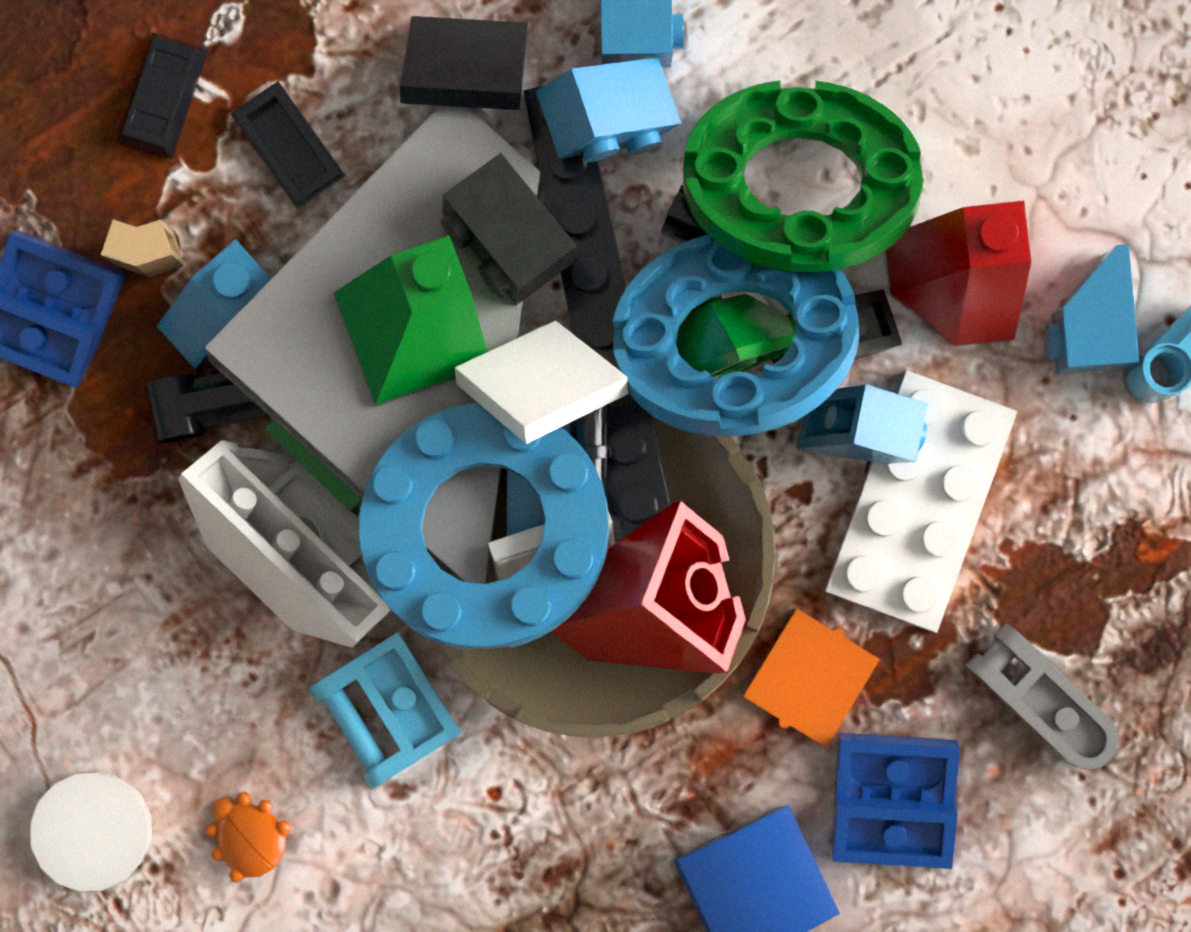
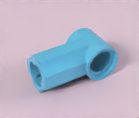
M1191 305L1144 352L1139 354V363L1127 368L1125 375L1127 387L1132 395L1140 401L1151 404L1162 402L1180 394L1190 386ZM1153 359L1165 364L1169 370L1170 380L1167 387L1158 385L1152 379L1149 369Z

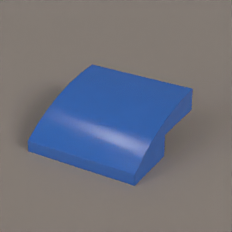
M15 231L10 233L0 262V358L75 388L79 387L101 341L126 273L23 232Z
M839 733L833 813V862L952 869L958 816L955 807L960 755L958 741Z
M789 805L777 807L730 833L721 834L673 860L706 932H807L840 914Z

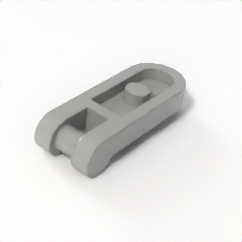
M1005 623L993 636L996 640L993 646L983 656L977 653L966 664V669L996 695L1064 761L1074 767L1087 770L1101 768L1112 760L1118 748L1119 737L1115 725L1106 714L1018 631ZM1015 657L1027 669L1012 684L1001 671Z

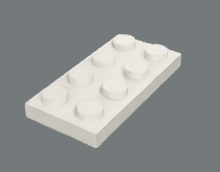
M906 370L903 373L896 394L928 403L925 416L927 426L925 442L918 452L916 462L895 464L870 463L823 592L937 633L1018 411Z

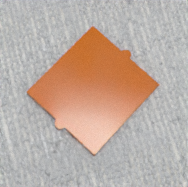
M796 608L744 692L743 697L777 717L780 727L788 728L791 726L827 748L880 659L846 639L841 628L831 630Z

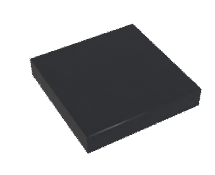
M411 16L400 81V103L520 110L528 23Z

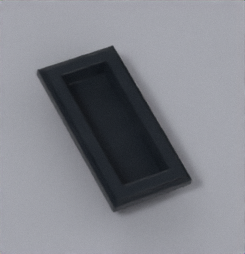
M152 32L116 139L117 143L170 160L173 159L208 49Z
M279 81L231 113L235 122L297 209L345 177V174Z

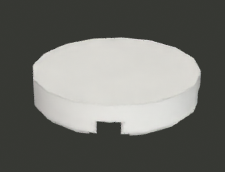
M104 771L76 773L53 784L38 801L30 822L31 848L40 868L57 884L79 892L103 891L128 879L142 863L152 840L151 814L142 795L131 784L128 785L124 780L117 778V776Z

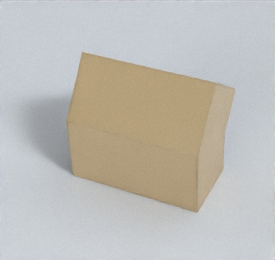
M161 219L138 227L112 220L101 255L115 266L147 277H153L185 266L174 232Z

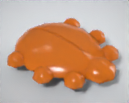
M247 792L239 793L236 803L228 797L216 800L211 812L217 822L207 825L205 830L209 838H217L218 846L212 850L211 857L216 862L225 861L226 865L231 868L229 877L232 882L239 883L246 877H261L273 870L284 854L285 837L291 831V823L286 820L278 822L276 816L271 814L273 805L269 800H261L258 806L252 805L251 795Z

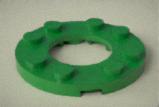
M779 80L754 85L727 96L709 109L691 131L685 148L683 165V189L688 207L698 224L712 239L755 266L792 272H825L855 267L890 248L908 230L917 214L924 179L920 163L921 151L909 128L894 112L872 97L857 90L816 80L814 89L803 87L781 88ZM797 138L822 141L841 150L856 165L861 179L860 191L847 206L843 208L835 207L829 215H822L815 211H799L791 216L782 215L780 208L776 206L770 209L762 205L749 191L750 187L746 184L744 178L746 164L758 150L776 141Z

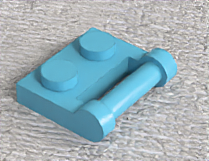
M400 632L395 633L309 688L318 704L321 702L325 703L367 772L362 774L371 790L462 733ZM356 680L400 749L399 752L389 758L385 757L343 689Z

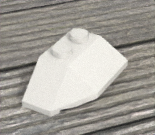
M221 440L181 473L178 480L206 547L291 630L353 648L391 612V609L375 589L364 565L359 541V517L341 504L295 458L261 449L238 447L237 443Z

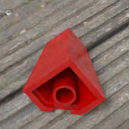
M1024 200L956 209L910 226L895 244L885 250L890 296L908 310H913L937 329L936 332L954 347L1015 339L1032 263Z
M683 502L671 504L608 548L601 573L588 597L565 622L551 631V633L589 661L717 674L727 672L746 619L740 597H731L721 563L729 560L723 535Z

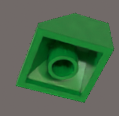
M449 235L390 255L334 292V297L376 407L456 379V366L487 353L473 297Z
M747 293L725 299L719 295L706 300L691 310L679 326L676 346L679 355L694 370L699 372L706 370L710 373L711 377L721 378L731 372H746L785 354L792 345L796 326L792 318Z

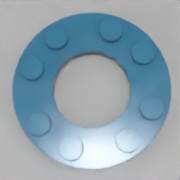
M709 235L683 242L664 252L646 265L625 289L613 318V352L618 370L627 376L628 392L644 410L660 421L689 433L708 436L751 435L796 422L822 404L840 386L854 362L859 342V320L855 296L849 281L840 269L825 272H792L755 266L748 262V260L722 247L716 241L712 242V238ZM731 292L759 293L777 300L792 314L796 326L792 345L780 361L772 366L766 364L761 373L752 375L747 372L737 371L728 373L721 378L711 377L710 373L706 370L703 372L694 370L678 353L676 340L679 326L692 309L712 297Z
M479 403L460 405L435 413L416 423L392 443L377 463L369 478L359 514V541L363 562L370 580L387 606L401 621L424 637L442 645L471 651L472 649H492L506 646L513 648L524 645L553 631L565 622L581 606L596 584L604 565L609 543V514L605 492L594 464L581 445L562 427L525 444ZM475 467L506 468L527 480L540 497L545 515L542 543L530 563L510 578L488 584L460 581L441 570L428 553L423 534L426 506L438 487L456 473Z

